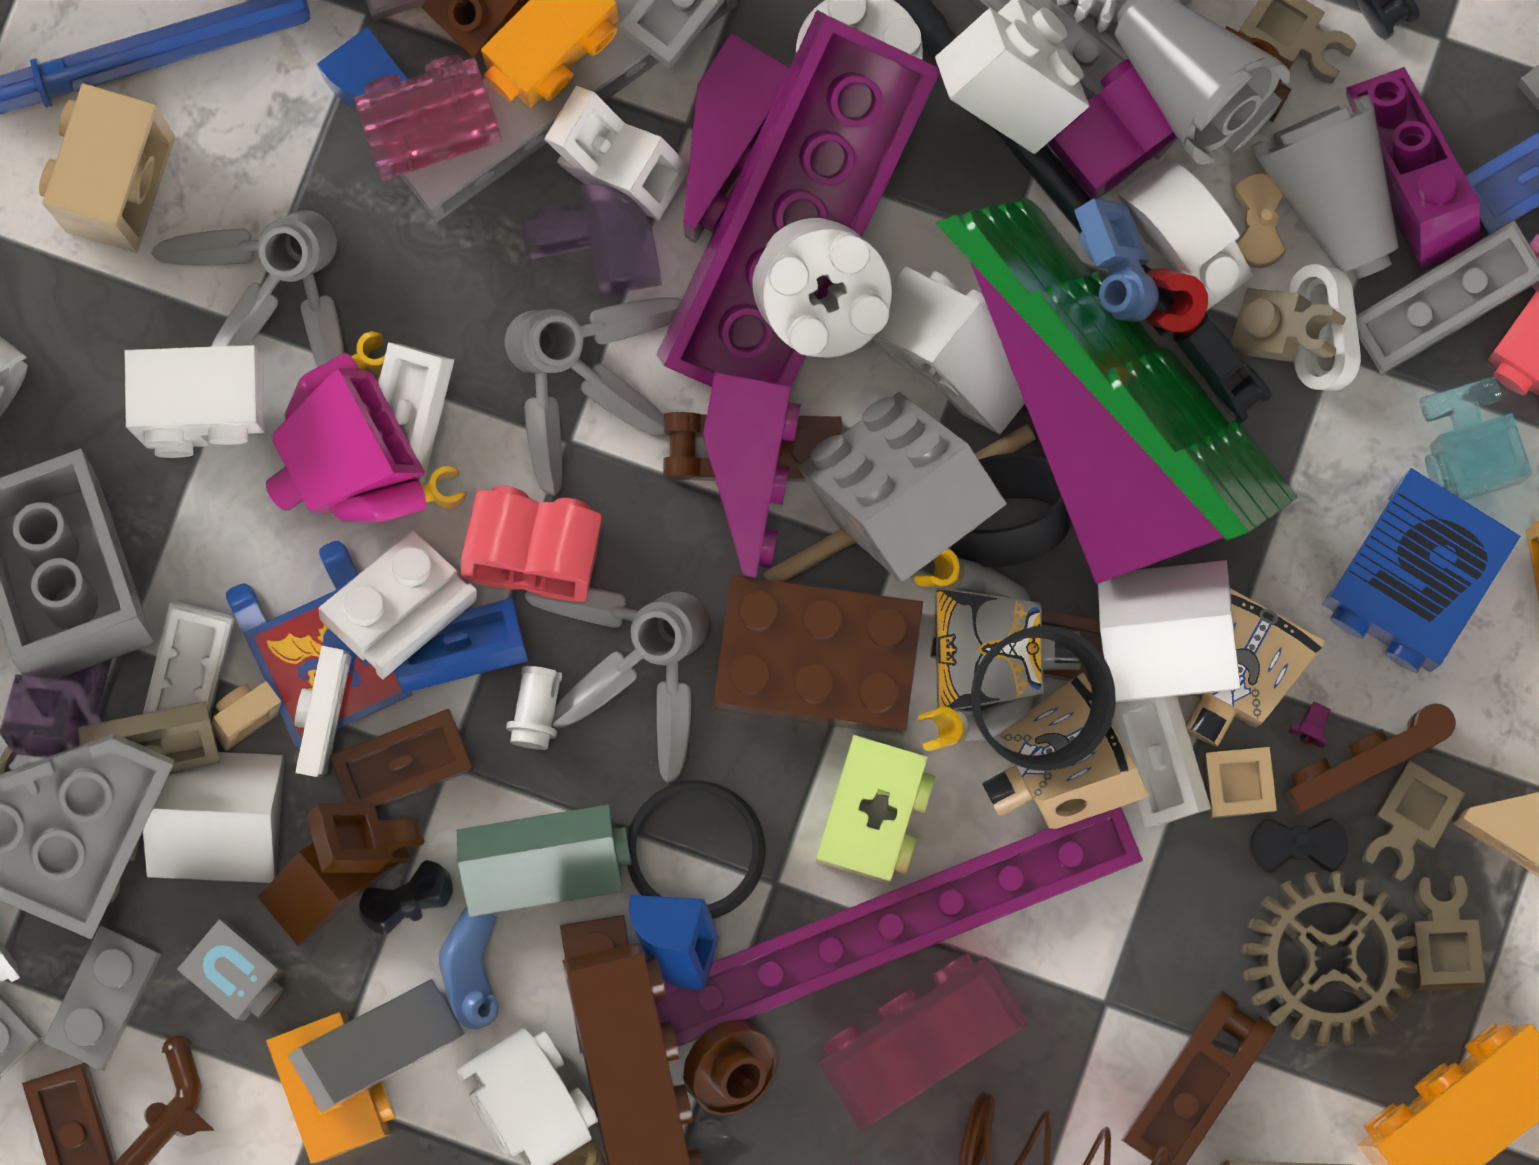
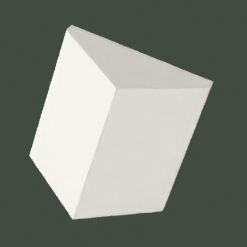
M1227 560L1134 570L1098 584L1100 633L1103 653L1113 676L1116 702L1240 690Z
M218 752L220 763L169 773L143 829L147 877L271 883L277 876L285 756Z

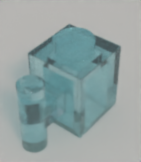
M1494 376L1420 398V406L1426 422L1450 416L1454 431L1440 434L1429 445L1431 454L1425 456L1429 479L1462 500H1468L1521 484L1533 474L1513 413L1487 421L1483 420L1479 407L1501 401V391Z

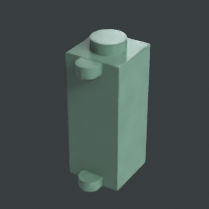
M609 804L456 830L457 862L469 917L623 892L620 867L632 865L626 827L614 828Z

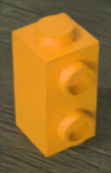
M529 0L481 49L485 66L489 69L483 75L484 78L508 102H511L518 96L532 109L542 97L547 101L553 100L566 88L573 78L574 73L570 69L587 52L592 57L599 54L617 34L618 28L615 24L619 21L616 2L614 0Z

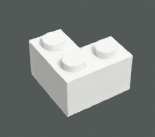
M1011 0L998 13L989 8L935 56L949 98L1033 154L1038 152L1090 107L1080 83L1084 76L1082 69L1069 54L1063 40L1067 37V31L1059 18L1045 7L1036 10L1023 0Z
M905 266L891 284L892 298L888 322L882 331L878 332L872 339L894 362L929 379L962 415L1001 434L1025 402L983 294L972 289L966 296L951 280L936 271L930 277H927Z
M255 345L125 350L126 428L147 449L155 448V456L164 458L189 457L193 455V447L210 446V443L219 445L243 444L248 442V434L265 433L262 355Z

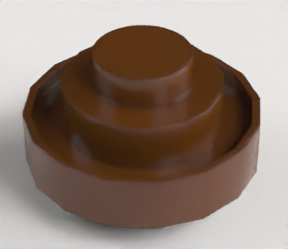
M733 1020L714 1026L707 1030L693 1044L685 1060L683 1080L687 1092L709 1113L720 1116L740 1113L754 1105L767 1092L775 1076L778 1058L774 1044L752 1023Z

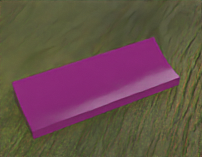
M816 10L728 199L727 205L656 354L663 366L710 387L713 384L714 373L792 387L806 355L800 354L787 345L762 317L753 294V274L756 264L758 265L760 257L767 247L766 244L776 232L802 219L823 218L848 226L863 237L939 76L940 70L937 66ZM825 275L816 279L818 289L812 292L818 300L828 295V287L834 284Z

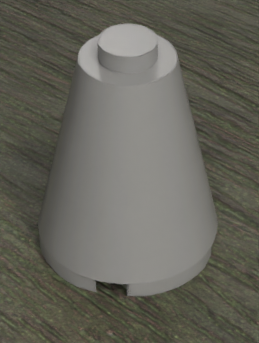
M1127 0L1117 14V21L1119 23L1115 31L1116 39L1184 150L1196 163L1208 165L1216 162L1209 153L1221 146L1226 147L1231 153L1242 147L1267 123L1281 103L1282 99L1274 91L1280 79L1289 85V69L1279 59L1176 0Z
M1369 94L1354 99L1358 109L1357 112L1351 114L1348 106L1340 109L1338 105L1273 134L1278 146L1268 150L1264 141H1258L1251 145L1256 159L1335 267L1343 272L1353 270L1356 279L1369 276L1392 265L1388 254L1399 248L1375 110Z

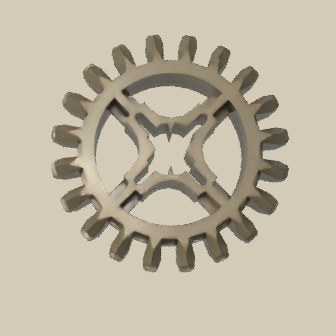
M1334 871L1329 876L1327 891H1323L1319 876L1316 872H1311L1304 875L1303 884L1306 895L1302 896L1292 881H1286L1280 885L1281 894L1287 903L1286 906L1283 907L1276 899L1270 896L1265 897L1260 902L1263 911L1272 918L1270 924L1257 918H1252L1248 921L1247 929L1252 933L1262 936L1263 940L1262 944L1245 943L1241 945V954L1247 957H1260L1261 967L1244 970L1242 977L1244 981L1264 979L1267 988L1256 992L1251 997V1001L1255 1006L1265 1004L1272 998L1277 1002L1278 1006L1267 1018V1022L1272 1026L1282 1023L1289 1014L1294 1017L1289 1029L1290 1038L1300 1040L1305 1035L1309 1024L1314 1025L1313 1040L1316 1046H1327L1331 1027L1336 1028L1337 1037L1341 1045H1351L1354 1043L1355 1037L1352 1023L1356 1022L1360 1030L1367 1037H1372L1378 1034L1379 1031L1371 1013L1375 1011L1388 1021H1393L1398 1016L1396 1008L1386 1000L1387 996L1390 994L1400 999L1410 998L1412 990L1407 985L1395 981L1397 973L1406 975L1417 972V963L1413 961H1399L1398 950L1415 947L1416 939L1414 936L1395 939L1392 929L1403 925L1407 921V916L1402 911L1392 914L1386 919L1381 915L1380 911L1388 905L1391 896L1386 891L1380 892L1368 903L1363 900L1369 888V881L1363 877L1356 879L1349 893H1345L1344 874L1341 871ZM1319 905L1339 907L1354 914L1346 925L1341 926L1333 935L1324 934L1312 925L1307 926L1296 915L1308 907ZM1368 930L1371 931L1376 941L1379 953V969L1374 985L1367 980L1368 975L1360 968L1356 958L1357 948L1365 938V933ZM1283 932L1292 938L1290 942L1298 949L1302 958L1301 970L1289 989L1282 979L1278 964V949ZM1348 937L1339 948L1342 951L1343 957L1336 959L1343 961L1341 969L1343 973L1341 974L1335 969L1328 970L1314 976L1309 982V979L1318 970L1315 960L1321 959L1314 956L1317 948L1314 944L1327 948L1343 942ZM1326 982L1336 984L1345 992H1351L1361 1001L1356 1006L1341 1013L1321 1012L1303 1004L1311 993L1316 992Z

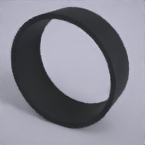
M1002 454L978 459L1003 499L1033 498L1048 502L1053 507L1037 518L1013 527L994 530L973 529L948 549L952 550L958 558L977 562L983 567H1004L1031 561L1059 545L1070 529V516L1047 458L1031 454Z
M1056 626L1025 628L1009 635L996 644L980 662L971 687L973 716L984 738L1003 758L1013 764L1031 770H1058L1071 766L1087 757L1097 748L1107 734L1115 711L1116 693L1114 680L1102 654L1081 635ZM1026 638L1048 639L1068 648L1085 667L1092 689L1090 713L1081 732L1063 748L1044 755L1020 754L998 743L989 733L981 711V686L988 666L1005 646Z
M707 781L676 783L652 795L634 816L627 833L632 865L627 866L635 888L641 896L662 897L645 880L637 860V836L645 816L659 801L680 791L704 790L722 796L740 811L748 824L752 837V858L749 869L738 887L723 899L707 904L712 919L718 918L741 905L758 884L766 856L763 830L752 808L743 798L730 789Z

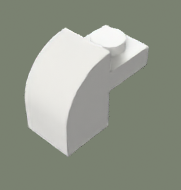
M577 85L544 138L561 155L557 163L575 178L611 200L657 220L661 219L689 171V165L662 137L624 123L595 92Z
M1165 158L1118 193L1121 202L1128 205L1143 241L1164 255L1174 271L1195 276L1204 284L1208 293L1207 310L1254 276L1235 241L1240 235L1228 215L1193 174L1170 158Z

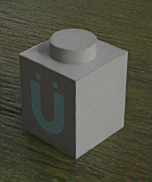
M221 919L215 923L177 968L181 974L234 1019L245 1021L251 1013L259 1019L274 1005L284 991V988L277 982L287 972L233 925Z

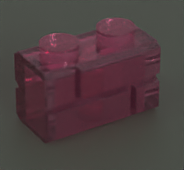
M460 55L441 57L425 66L426 74L403 82L399 75L381 77L371 81L364 87L366 94L353 98L374 163L382 181L503 141L475 58L462 61Z

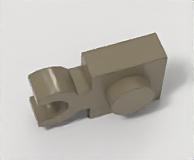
M1258 0L1239 30V33L1248 38H1258L1270 43L1278 50L1281 56L1292 61V65L1297 57L1301 56L1308 61L1311 73L1318 80L1333 84L1340 71L1325 61L1323 52L1328 49H1336L1350 57L1357 45L1354 39L1344 32H1323L1318 29L1317 26L1325 12L1306 0Z
M1247 288L1231 343L1239 354L1244 356L1295 362L1299 345H1301L1317 357L1330 358L1335 356L1337 348L1325 340L1319 339V333L1327 324L1344 325L1346 317L1326 304L1311 306L1312 302L1298 293Z
M1412 761L1405 762L1374 818L1390 828L1386 835L1372 840L1366 846L1362 855V862L1368 866L1372 865L1382 849H1391L1397 854L1399 859V865L1391 879L1397 883L1405 880L1414 868L1415 855L1412 849L1414 844L1417 842L1429 850L1435 848L1463 799L1465 792Z
M1454 876L1450 881L1449 891L1451 899L1445 902L1437 900L1432 895L1429 877H1422L1415 886V903L1418 909L1427 916V921H1416L1410 927V936H1414L1416 939V946L1412 947L1413 962L1418 964V970L1414 973L1416 991L1480 989L1486 983L1479 919L1460 920L1459 910L1464 905L1468 895L1467 884L1463 876Z

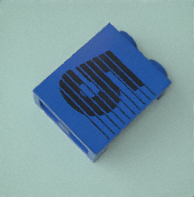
M1410 468L1399 480L1388 498L1390 501L1338 584L1327 595L1322 605L1334 612L1330 620L1345 632L1360 639H1363L1365 634L1368 633L1387 645L1388 648L1385 651V655L1399 666L1414 673H1418L1421 667L1428 672H1432L1444 661L1521 536L1413 468Z

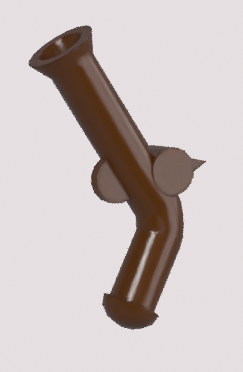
M181 1035L173 1036L167 1039L161 1048L162 1053L166 1055L176 1088L174 1098L167 1105L156 1102L146 1108L144 1119L148 1127L113 1165H148L174 1135L184 1137L193 1135L196 1132L215 1131L195 1112L200 1102L202 1086L190 1048L192 1042L187 1037Z

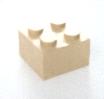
M82 83L77 99H69L63 109L59 123V135L64 138L57 159H49L43 169L39 183V195L44 196L42 204L65 232L137 253L176 136L155 104Z

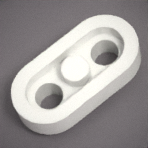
M1319 264L1306 265L1295 273L1290 281L1287 292L1301 294L1312 302L1311 306L1326 304L1325 296L1328 293L1329 303L1327 305L1345 316L1346 320L1344 325L1327 324L1319 333V339L1325 340L1337 348L1334 365L1332 362L1333 357H1317L1299 345L1294 362L1295 370L1299 379L1309 388L1327 391L1342 390L1355 379L1361 362L1352 285L1348 276L1337 267Z

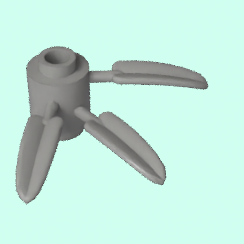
M308 210L294 212L270 223L261 233L259 240H251V234L247 229H225L173 237L161 241L154 247L151 254L156 260L177 265L246 264L253 259V252H258L259 259L265 270L269 273V276L262 286L256 282L251 283L229 314L211 347L249 345L278 306V298L271 294L280 280L292 282L302 279L307 299L301 304V313L316 366L319 367L345 353L334 301L328 295L319 297L313 273L325 268L332 261L337 248L335 231L330 222L322 215Z
M677 297L653 298L597 309L591 312L589 316L591 323L579 326L570 314L558 309L528 311L520 314L510 323L505 334L506 353L510 361L518 369L526 373L535 374L536 398H529L525 402V422L534 473L540 488L547 495H557L562 487V445L559 404L555 397L548 396L547 373H559L569 368L573 369L585 379L580 385L581 391L599 406L642 432L654 437L666 436L664 434V415L652 403L603 364H595L591 369L579 360L583 349L584 337L594 335L595 342L607 344L671 324L682 299ZM540 335H541L542 338H543V347H542V349H541L540 344H539V337H540Z
M589 587L587 600L583 602L557 600L527 591L524 596L531 605L551 613L612 628H619L624 620L632 621L631 639L635 650L626 657L621 652H613L585 675L555 706L552 727L566 728L587 717L613 699L635 681L637 672L633 666L643 658L656 665H666V680L661 681L657 685L658 761L663 780L668 784L676 781L682 774L685 764L691 726V687L687 682L678 681V661L700 648L708 637L710 619L705 606L693 595L678 591L661 596L639 611L625 608L626 598L624 595Z

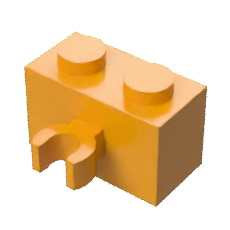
M338 1012L266 1040L311 1164L322 1162L391 1135L387 1121L396 1118L390 1095L383 1081L321 1113L288 1058V1055L299 1047L349 1022L347 1013Z

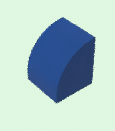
M368 27L317 63L321 75L330 89L343 102L355 109L368 113L387 114L404 110L418 102L413 85Z
M631 895L629 901L631 923L647 960L657 957L663 981L683 989L704 990L720 938L705 900Z

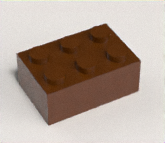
M731 575L713 701L715 710L904 736L908 720L923 601Z

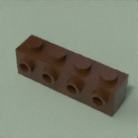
M634 943L562 960L607 1165H703L699 1147L687 1149L682 1125L693 1122V1116L685 1084L673 1086L668 1062L678 1060L679 1052L671 1021L659 1023L654 999L666 996L657 957L646 960L639 943Z

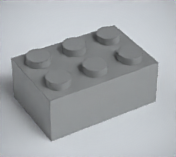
M900 392L893 397H885L871 404L864 411L861 421L842 435L831 436L823 440L813 449L811 458L798 467L836 525L901 583L1007 504L969 445Z
M82 449L0 478V623L13 663L32 688L154 643L100 479Z

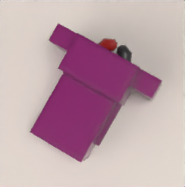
M1314 701L1310 708L1307 709L1301 724L1293 723L1288 732L1299 737L1306 744L1312 743L1320 748H1324L1328 738L1322 736L1331 709Z

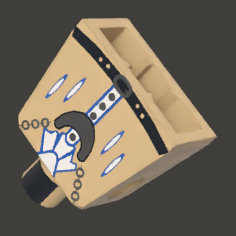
M1231 588L1230 594L1240 690L1193 694L1200 698L1186 724L1188 733L1215 747L1219 746L1234 718L1254 728L1261 725L1326 642V640Z
M1082 673L1074 677L1032 708L1027 717L1002 732L1000 736L1006 748L1025 755H1044L1063 748L1076 738L1088 719L1092 704V689L1085 674ZM1112 722L1107 734L1097 748L1087 757L1071 766L1058 770L1037 771L1015 764V766L982 782L999 817L1034 799L1046 824L1052 829L1061 828L1149 796L1139 771Z

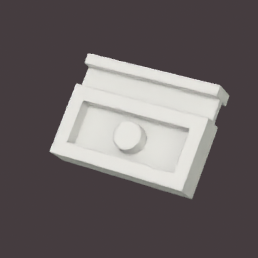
M412 530L319 607V617L363 661L366 659L376 669V674L381 679H384L477 601V589L471 583L467 585L457 575V570L419 534Z

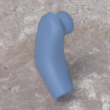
M466 906L440 949L439 967L455 1018L464 1027L479 1029L490 1025L496 1019L499 1010L498 1002L493 995L483 965L486 944L497 917L493 914L469 917Z

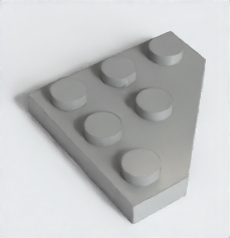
M113 733L0 774V901L92 940L172 769L174 759Z

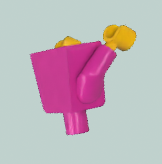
M373 331L364 333L358 340L356 354L350 356L347 353H343L309 371L299 379L285 412L286 420L275 430L273 435V443L285 467L266 481L268 495L282 510L289 511L304 500L307 508L313 513H334L336 517L344 522H385L424 511L427 502L433 501L440 508L455 509L465 501L466 492H459L453 496H444L436 489L440 481L459 476V470L452 466H442L436 469L431 475L429 483L421 485L417 480L425 474V471L375 379L380 378L385 355L379 359L367 357L371 351L380 348L384 344L382 334Z

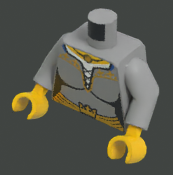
M946 549L933 559L935 564L933 576L916 575L914 579L915 583L921 587H947L937 588L935 593L937 709L921 713L917 717L918 721L930 719L938 728L937 739L922 743L923 748L927 751H933L955 743L986 740L975 722L971 707V687L975 672L984 656L1006 637L1025 628L1042 626L1041 603L1030 601V596L1025 587L992 567H983L977 562L958 558L950 549ZM1026 638L1005 646L988 666L981 686V711L991 736L995 738L1029 715L1033 706V700L1040 699L1043 695V670H1080L1081 661L1065 646L1043 638Z

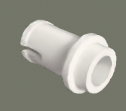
M524 666L521 671L522 679L514 721L507 722L506 729L512 732L511 744L528 749L547 750L549 740L555 739L557 736V730L552 728L559 684L562 681L563 675L548 668Z

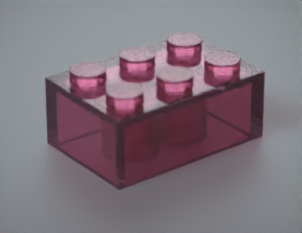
M966 953L931 976L938 986L933 991L918 999L913 990L909 989L877 1010L883 1022L862 1034L857 1025L854 1024L822 1045L828 1057L820 1061L818 1066L859 1131L864 1130L1029 1025L1026 1017L987 956L973 964Z

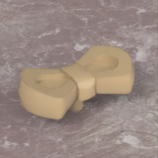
M1255 173L1242 179L1233 189L1235 197L1246 211V230L1236 243L1249 266L1263 268L1275 264L1286 252L1276 230L1279 224L1277 210L1284 196L1267 173Z

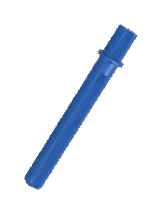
M249 0L43 63H39L37 58L31 59V66L0 75V115L42 102L46 108L51 107L52 99L79 92L82 83L94 87L305 24L310 20L307 1Z

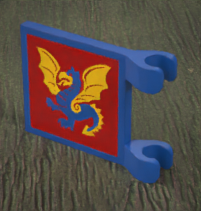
M340 541L330 542L319 549L320 558L336 590L270 621L266 620L254 589L250 585L242 583L230 588L226 592L227 602L248 642L265 681L268 682L281 700L279 712L296 749L301 747L304 733L303 727L295 726L298 700L302 688L313 689L321 646L342 649L350 652L349 655L352 656L337 730L413 696L412 692L404 694L397 669L386 678L381 679L376 674V669L366 659L363 661L320 620L319 607L358 576L346 546Z

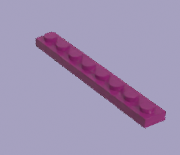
M1121 807L1058 829H1046L712 962L704 990L683 989L663 982L666 996L654 999L659 1023L671 1021L677 1047L699 1039L707 1030L722 1022L747 1020L1143 861Z

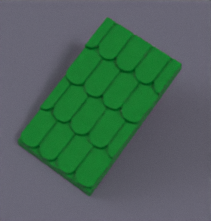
M1022 198L1014 202L1007 201L996 206L990 205L982 209H972L936 223L970 261L1096 585L1223 537L1226 540H1230L1246 534L1298 498L1238 420L1232 422L1226 420L1182 361L1171 350L1165 347L1159 348L1139 321L1117 320L1111 312L1103 307L1100 302L1099 291L1101 284L1106 279L1100 270L1090 273L1037 204L1028 198Z

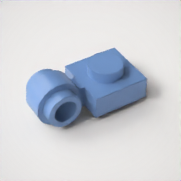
M1094 198L1075 209L1074 212L1082 230L1080 241L1085 253L1095 263L1096 267L1108 269L1110 273L1101 284L1099 291L1100 302L1117 320L1142 321L1155 310L1159 301V292L1154 280L1141 267L1150 261L1127 204Z

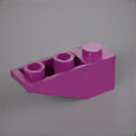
M733 33L729 35L697 85L683 219L685 237L694 243L697 242L704 229L712 233L714 232L729 199L726 195L738 176H740L789 70L787 66Z
M1405 67L1346 87V96L1353 113L1358 111L1354 99L1369 94L1373 103L1393 216L1420 268L1424 269L1449 260L1479 242L1480 201Z
M714 373L703 439L743 577L757 578L759 566L768 568L772 566L778 530L766 528L770 503L783 505L790 467L777 465L781 441L794 442L801 404L789 402L791 386Z

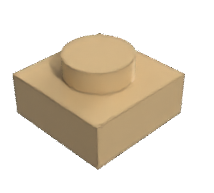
M265 681L252 691L247 684H244L231 691L216 704L215 707L219 713L213 716L212 726L215 737L225 751L279 716L281 700L268 682Z
M1270 747L1207 752L1203 755L1207 796L1211 809H1209L1210 819L1274 813L1277 811Z

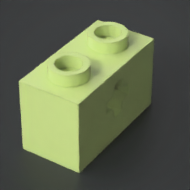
M853 735L818 850L816 863L888 885L891 882L894 871L906 874L917 837L905 834L912 809L925 813L935 780V775L924 772L928 757ZM876 794L887 797V810L896 813L895 820H883L879 830L867 827L868 815L865 812L859 811L861 803L866 805L872 804Z

